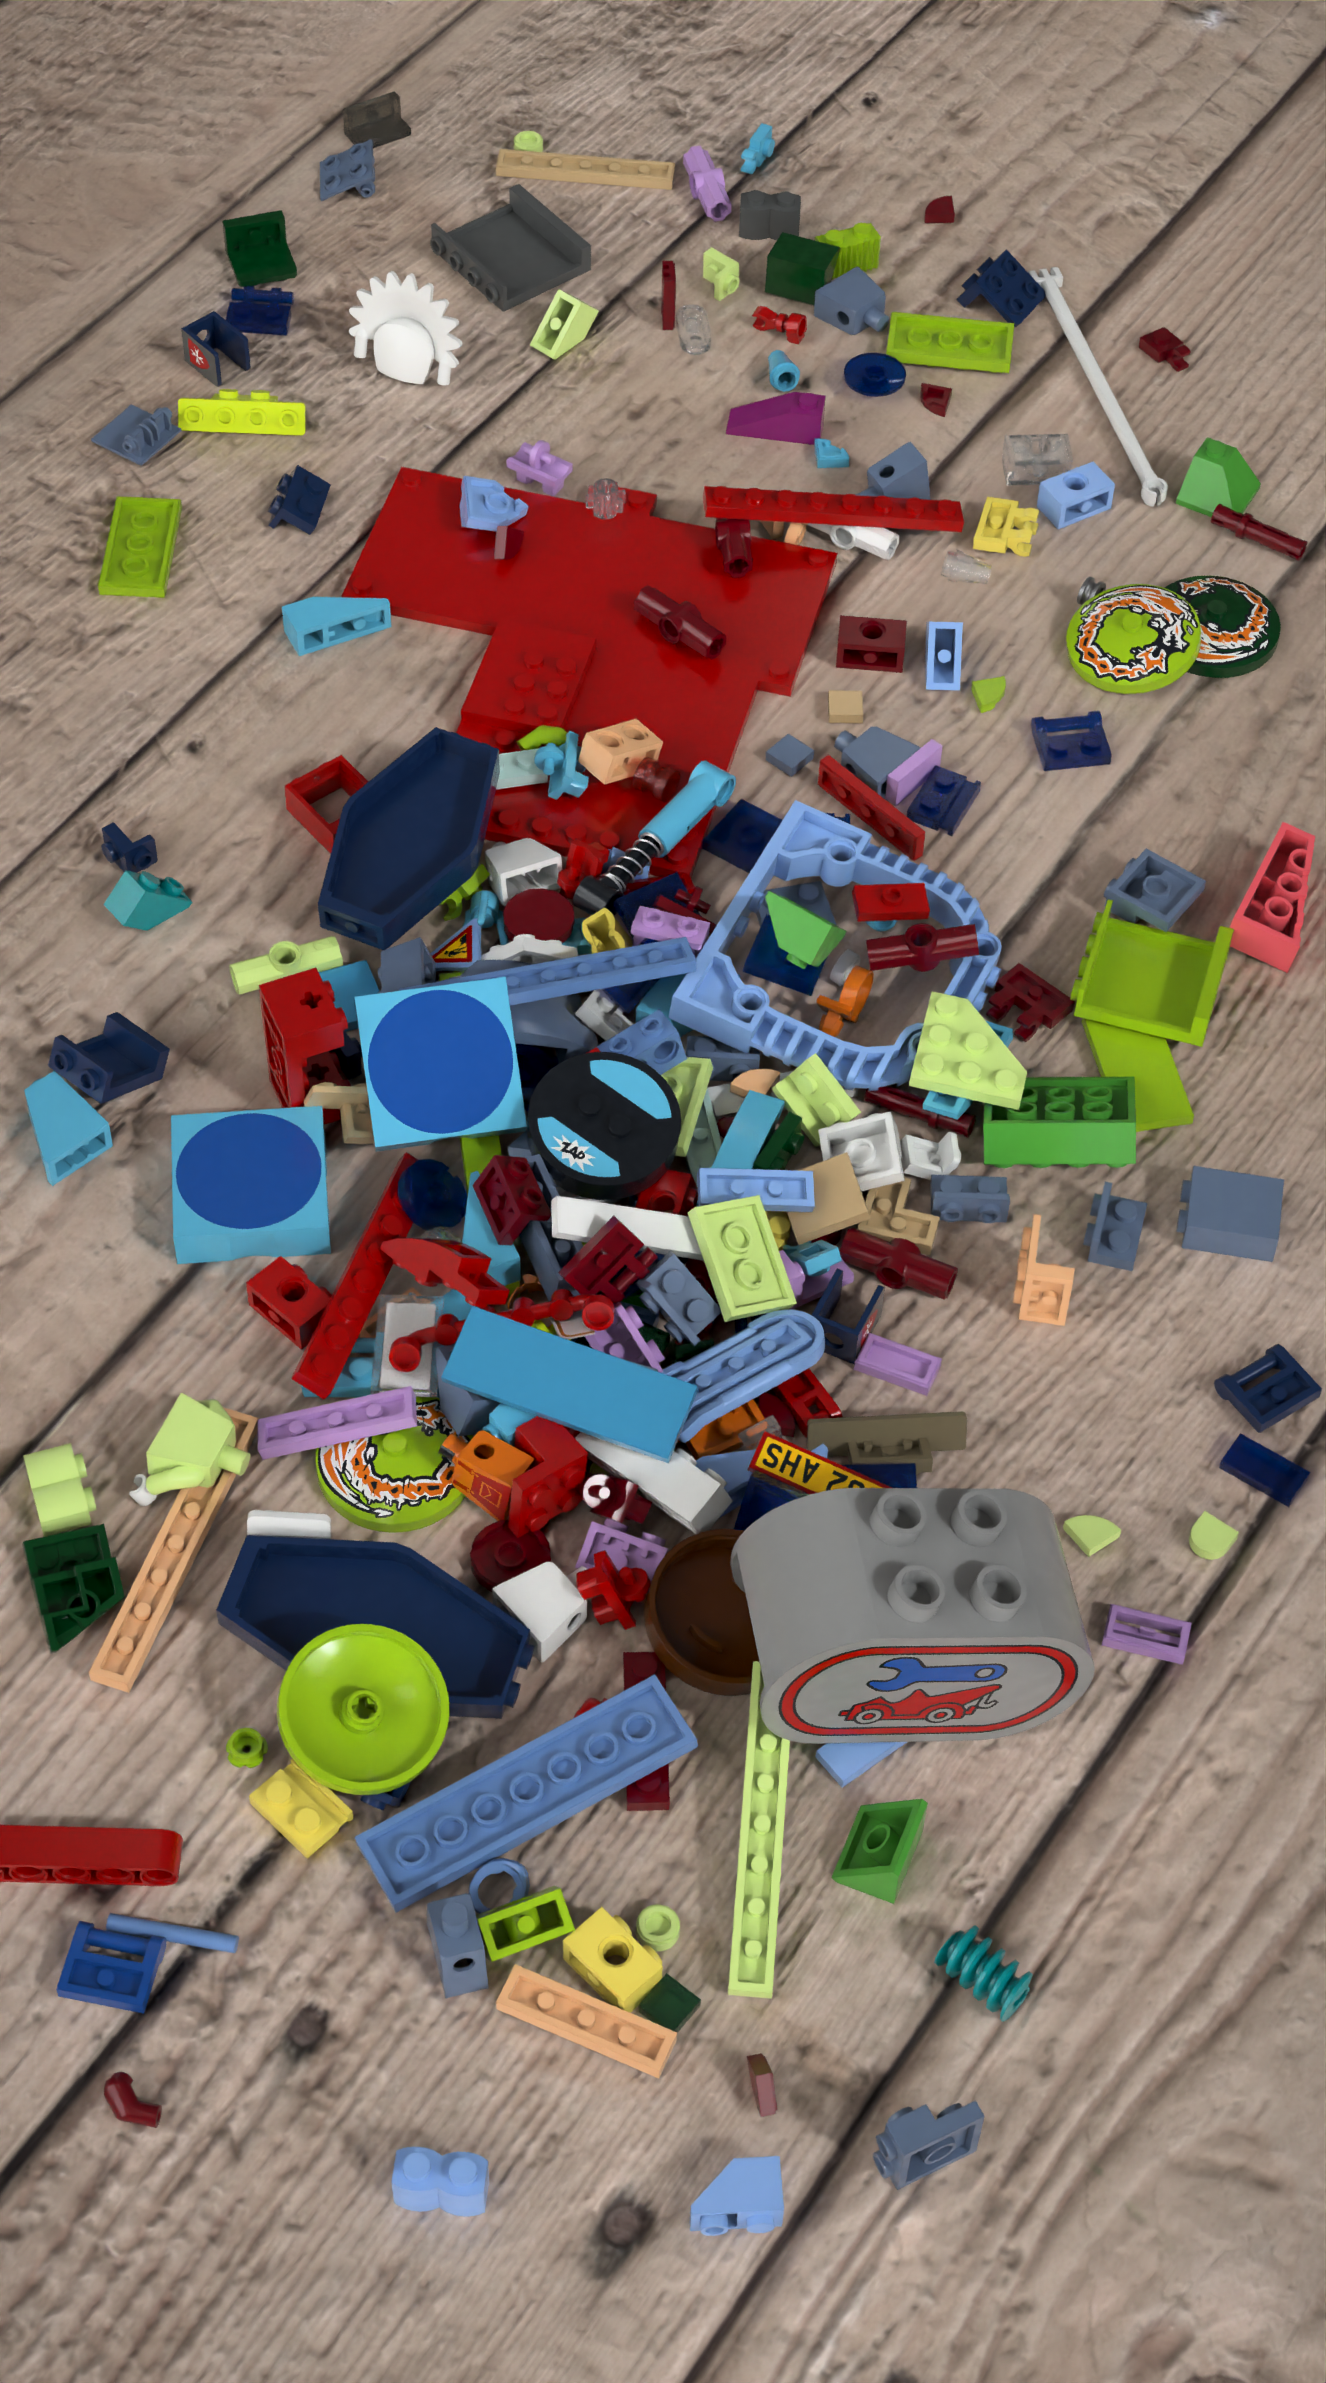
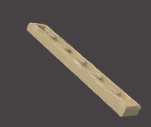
M508 149L499 150L496 164V176L672 190L675 174V163Z

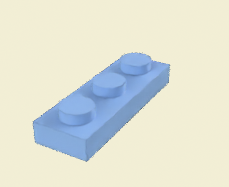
M699 1168L697 1172L698 1206L760 1195L765 1211L812 1212L815 1207L813 1171Z

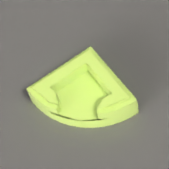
M1092 1515L1072 1517L1064 1521L1063 1525L1064 1531L1088 1557L1120 1538L1121 1529L1114 1523Z

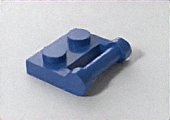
M79 1921L56 1988L58 1997L144 2014L159 1964L162 1962L165 1954L166 1938L152 1935L150 1939L96 1929L93 1923ZM90 1946L144 1956L143 1962L140 1963L90 1953L87 1950Z

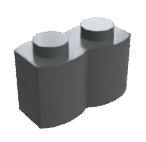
M758 190L741 193L739 237L750 240L767 238L778 240L782 232L799 236L801 196L790 192L770 195Z

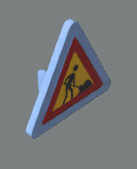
M478 918L472 919L430 953L435 961L436 971L465 972L477 960H481V926L477 923Z

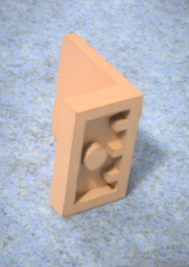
M1033 1214L1032 1226L1023 1228L1013 1303L1020 1304L1019 1320L1065 1326L1075 1268L1063 1267L1058 1264L1036 1263L1041 1215Z

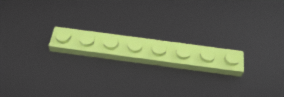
M753 1661L728 1995L772 1999L790 1740L775 1735L766 1727L762 1720L760 1696L764 1688V1681L760 1662Z

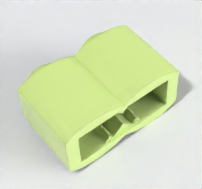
M69 1443L23 1455L43 1536L91 1525L89 1512L97 1509L91 1487L83 1488L80 1478L88 1477L82 1453L74 1455L72 1445Z

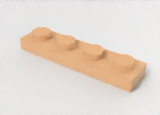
M516 1964L496 2001V2009L656 2078L660 2077L677 2041V2032Z

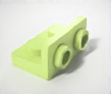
M816 1053L806 1059L789 1076L772 1087V1091L778 1099L785 1101L784 1107L787 1111L802 1117L801 1129L814 1146L820 1145L818 1129L830 1127L839 1122H850L861 1113Z

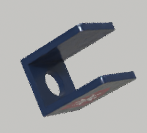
M215 311L181 328L185 361L216 387L222 385L219 354L214 350L215 348H218L243 370L251 369L247 337ZM202 330H207V336L203 341L197 334Z
M837 1268L812 1316L821 1323L824 1334L836 1335L843 1342L841 1345L835 1344L825 1337L824 1353L855 1365V1361L868 1333L873 1332L881 1317L885 1287L878 1285L855 1329L829 1320L841 1297L843 1270Z

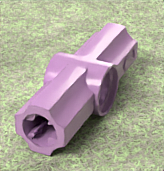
M701 146L690 147V150L683 154V164L689 175L691 194L694 199L700 200L707 217H711L714 222L723 221L731 213L732 204L725 191L722 169L715 168L708 151L703 150Z

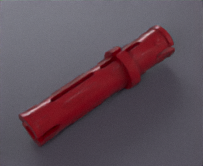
M1222 504L1217 505L1211 517L1212 524L1236 533V537L1251 539L1297 561L1302 558L1308 544L1305 540L1259 522L1253 518L1252 514H1242Z
M879 1087L878 1091H868L869 1088H867L865 1092V1102L928 1123V1127L933 1129L940 1127L969 1138L975 1126L976 1115L964 1112L956 1120L924 1110L923 1103L925 1098L895 1087Z

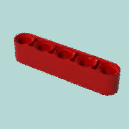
M0 1825V1882L169 1886L178 1882L183 1838L177 1832L165 1829Z

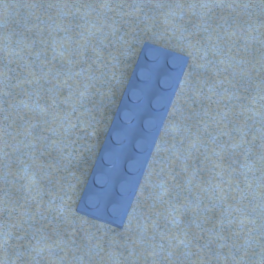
M654 1674L355 1836V1840L395 1913L694 1750L698 1747L697 1738Z

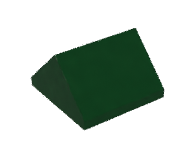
M782 232L767 256L765 293L814 306L815 291L831 282L841 248Z

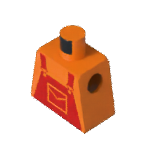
M484 1430L478 1431L469 1443L451 1433L439 1449V1454L455 1464L451 1481L453 1486L497 1521L506 1520L510 1512L512 1480L532 1469L535 1458Z

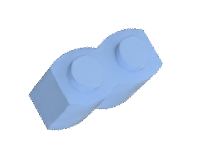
M406 2147L396 2151L392 2175V2191L395 2204L404 2209L418 2212L431 2211L440 2207L447 2213L464 2217L485 2213L489 2187L487 2159L471 2152H452L442 2156L438 2152L425 2147Z

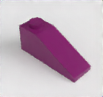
M792 392L732 408L729 414L726 434L814 445L815 438L821 439L826 395Z

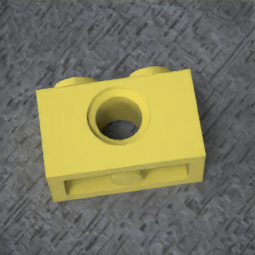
M603 1907L599 1908L563 1940V1959L607 2003L631 2013L662 1985L663 1966L659 1955L648 1945L642 1947L632 1937L631 1929L627 1923L618 1915L612 1917ZM612 1955H619L625 1958L626 1961L619 1965H613L605 1959Z

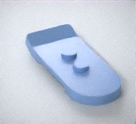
M788 1309L773 1311L753 1320L744 1330L687 1361H679L663 1369V1374L698 1387V1392L678 1440L683 1443L691 1440L705 1425L816 1364L825 1351V1337L821 1323L814 1316L803 1311Z

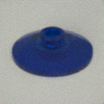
M864 353L853 357L847 362L844 368V380L857 393L881 397L893 394L902 388L906 380V370L902 363L892 356L882 353Z

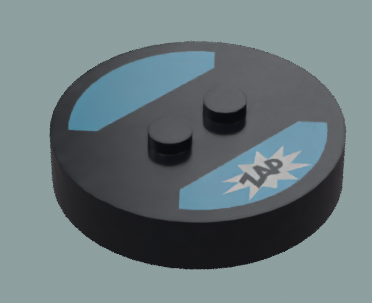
M612 1052L585 1053L569 1058L553 1067L536 1086L528 1109L527 1141L531 1155H541L548 1172L553 1178L554 1184L574 1195L589 1199H622L648 1189L669 1169L677 1152L681 1129V1113L672 1088L649 1065L624 1054Z

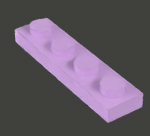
M412 1386L258 1419V1452L262 1460L417 1427L416 1395Z

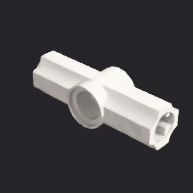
M808 523L809 526L829 534L832 542L841 549L850 550L856 546L888 561L894 555L899 544L900 535L885 528Z

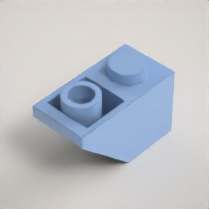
M780 2156L733 2158L691 2205L690 2231H701L703 2235L718 2236L727 2233L728 2229L747 2228V2231L751 2233H767L775 2227H781L784 2202Z

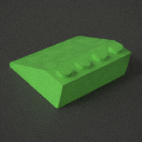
M1026 1077L1019 1110L985 1103L983 1120L984 1165L1009 1168L1014 1164H1030L1036 1168H1046L1052 1164H1068L1071 1167L1082 1168L1090 1164H1106L1107 1166L1118 1168L1124 1167L1127 1164H1136L1135 1077Z

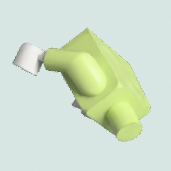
M180 1393L146 1452L148 1474L150 1476L147 1478L143 1474L136 1475L134 1483L139 1488L129 1492V1495L140 1506L151 1504L156 1499L157 1494L197 1486L211 1487L214 1485L222 1469L240 1476L244 1474L250 1461V1453L235 1448V1425L219 1401L215 1399L194 1400Z

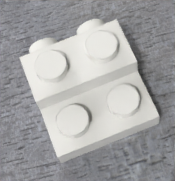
M891 1111L882 1114L874 1113L866 1118L846 1123L839 1122L830 1127L818 1129L823 1161L847 1152L861 1191L905 1181L898 1127Z

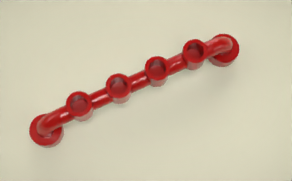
M566 1289L556 1290L551 1295L550 1301L535 1304L529 1298L521 1297L513 1303L511 1310L497 1312L491 1306L480 1308L528 1326H532L535 1320L549 1317L558 1321H565L572 1316L573 1312L582 1311L584 1324L595 1331L605 1330L610 1327L614 1321L615 1314L614 1304L608 1297L595 1294L573 1296ZM443 1314L437 1319L436 1326L417 1330L408 1336L397 1338L390 1348V1364L401 1372L415 1370L421 1361V1346L433 1342H438L444 1346L454 1344L466 1319L459 1321L452 1314Z

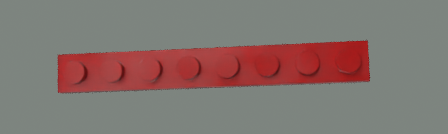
M704 486L702 496L705 517L948 532H962L964 525L960 501L947 499L927 500L914 497L894 498L855 494H827L823 492H794L790 490H761L758 488H728L725 486Z
M407 1152L399 1159L291 1377L292 1380L324 1400L331 1394L393 1266V1259L380 1249L381 1244L384 1241L407 1237L437 1174L436 1171Z

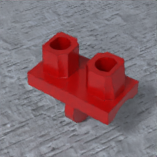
M579 839L572 841L566 867L558 873L557 884L561 887L559 894L573 900L576 889L585 877L592 875L597 878L601 875L603 864L608 861L610 851L597 842L587 845Z
M606 1550L595 1553V1567L576 1574L577 1588L584 1600L592 1598L594 1617L600 1625L618 1619L625 1630L636 1627V1620L630 1612V1608L634 1600L641 1602L645 1599L651 1583L648 1574L642 1568L623 1567L618 1571Z

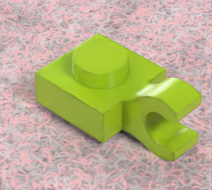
M479 864L473 876L439 904L442 905L445 902L448 904L449 911L443 917L445 921L455 919L461 914L463 898L470 900L476 892L482 891L483 887L481 884L490 876V873L483 864Z

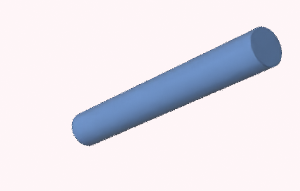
M113 1913L109 1914L106 1924L107 1931L151 1938L152 1935L165 1937L168 1942L229 1953H236L239 1943V1936Z

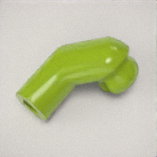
M541 725L517 741V744L521 751L537 749L541 745L554 743L557 747L566 742L567 732L560 727Z

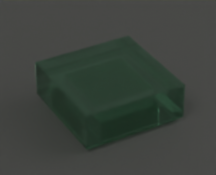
M666 1973L639 2004L638 2012L651 2022L678 2033L701 2006V1999Z

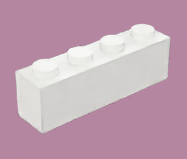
M580 1432L575 1438L588 1452L587 1458L613 1477L628 1480L639 1485L636 1493L652 1501L653 1505L695 1534L710 1530L733 1502L724 1489L727 1482L710 1468L705 1472L697 1468L696 1460L681 1448H678L675 1452L673 1451L669 1463L583 1432Z

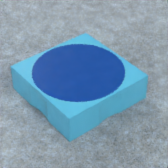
M506 977L354 997L376 1152L429 1145L447 1138L463 1137L473 1139L526 1131L527 1123Z
M322 1106L171 1115L173 1240L177 1264L232 1261L249 1256L290 1257L331 1254L326 1183V1144Z

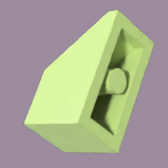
M558 289L530 346L556 360L585 339L599 311L580 299Z

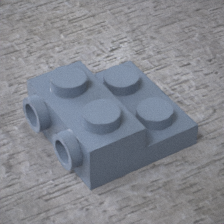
M1146 848L1137 859H1130L1125 866L1123 874L1117 880L1112 879L1104 891V897L1106 898V903L1107 900H1113L1111 913L1135 924L1141 918L1167 932L1204 891L1206 881Z
M976 2100L963 2107L960 2103L953 2104L942 2110L936 2120L927 2104L915 2110L912 2107H906L894 2113L888 2119L885 2131L876 2136L880 2150L873 2153V2158L884 2179L890 2177L896 2189L899 2190L976 2152L985 2117Z

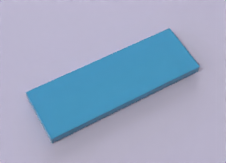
M472 1306L441 1376L444 1383L666 1463L670 1461L698 1392V1387L694 1384Z

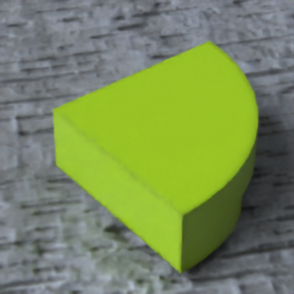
M1005 676L972 681L971 690L980 713L995 708V704L1002 699L1006 687Z

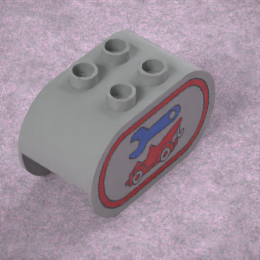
M841 1488L822 1491L795 1499L764 1514L740 1535L733 1547L730 1561L735 1583L746 1594L764 1681V1688L760 1696L762 1720L771 1732L781 1738L794 1742L813 1744L973 1741L1001 1738L1029 1730L1061 1714L1085 1693L1094 1677V1662L1054 1515L1043 1501L1025 1492L1012 1489Z

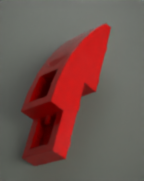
M399 1238L384 1241L381 1244L380 1249L393 1259V1264L408 1270L415 1276V1280L424 1286L436 1287L438 1284H444L446 1287L457 1290L464 1295L465 1301L468 1304L479 1308H487L488 1304H506L510 1290L487 1273L491 1258L473 1247L453 1240L431 1238Z

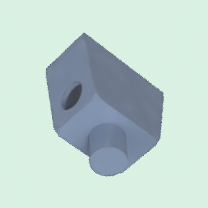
M858 266L815 291L814 316L850 335H856L868 327L881 332L889 323V316L884 313L885 292Z
M908 442L869 467L867 470L868 489L856 494L860 496L914 497L931 500L927 460L911 442Z
M877 726L870 727L858 738L845 730L839 734L834 744V747L842 752L841 765L884 799L886 796L888 774L920 749L919 746Z
M465 1893L429 1902L427 1904V1926L445 1999L489 1988L485 1950L471 1895ZM467 1958V1962L470 1963L469 1966L464 1968H455L453 1966L458 1960Z

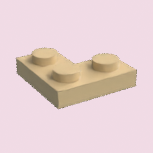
M904 1178L905 1181L869 1189L865 1203L871 1219L860 1222L857 1230L888 1242L895 1238L907 1239L913 1242L922 1254L931 1255L940 1217L904 1209L910 1191L911 1179Z

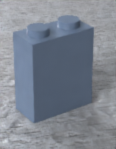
M1193 1166L1190 1180H1183L1180 1193V1202L1186 1203V1210L1180 1209L1176 1229V1232L1183 1233L1182 1248L1273 1262L1279 1241L1284 1179Z

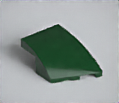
M104 1524L23 1541V1551L48 1648L50 1654L59 1651L125 1597L116 1557H111Z

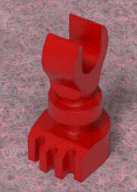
M758 306L752 314L753 317H757L753 327L760 331L773 330L775 328L777 332L784 333L786 331V337L790 343L799 345L807 331V318L802 314L791 313L789 317L784 313L778 315L765 306Z

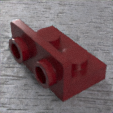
M494 1155L472 1185L498 1245L511 1246L530 1220L548 1221L551 1217V1211L526 1158Z

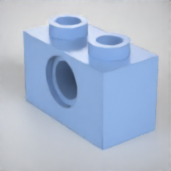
M1093 461L1040 482L1037 508L1059 530L1111 509L1115 483Z

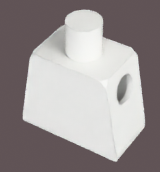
M524 838L507 844L498 842L491 849L485 851L486 869L490 873L488 882L503 906L516 894L528 889L544 888L554 891L561 888L557 884L558 873L563 870L561 855L531 838Z
M545 1562L492 1589L493 1604L530 1629L529 1644L535 1646L533 1654L541 1663L547 1660L587 1618V1600H584L578 1591L576 1577L578 1572L587 1570L584 1566L565 1576L553 1562Z

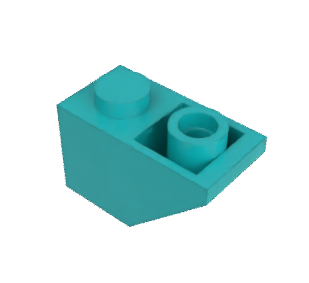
M125 870L103 905L123 926L148 931L189 908L192 901L183 892V885L171 877L162 879L146 871H142L140 874Z

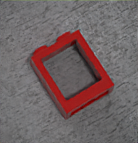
M340 755L284 786L286 808L331 854L340 818L329 824L310 804L339 788H342L351 797L369 781Z

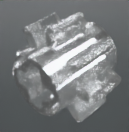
M599 479L594 483V486H588L585 507L593 508L595 517L611 519L616 516L617 512H623L626 491L623 489L618 490V482L612 479Z

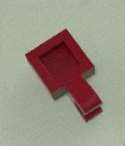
M1165 327L1140 337L1139 348L1157 363L1166 360L1178 372L1189 367V364L1184 361L1183 357L1190 355V349L1183 345L1184 342Z

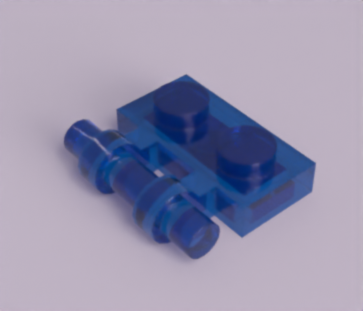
M244 286V289L232 288V301L242 302L229 303L226 315L227 322L241 333L288 334L292 316L291 306L282 304L293 305L294 292L282 291V288H272L271 291L255 290L254 286ZM254 302L270 303V304H257V303H254Z

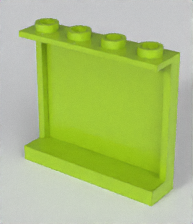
M1107 900L1104 913L1097 912L1092 933H1096V935L1090 934L1085 955L1089 957L1083 956L1080 963L1078 977L1082 978V980L1075 979L1070 1000L1077 1001L1074 1016L1203 1047L1234 929L1220 926L1215 942L1169 931L1165 932L1161 929L1110 918L1113 900Z

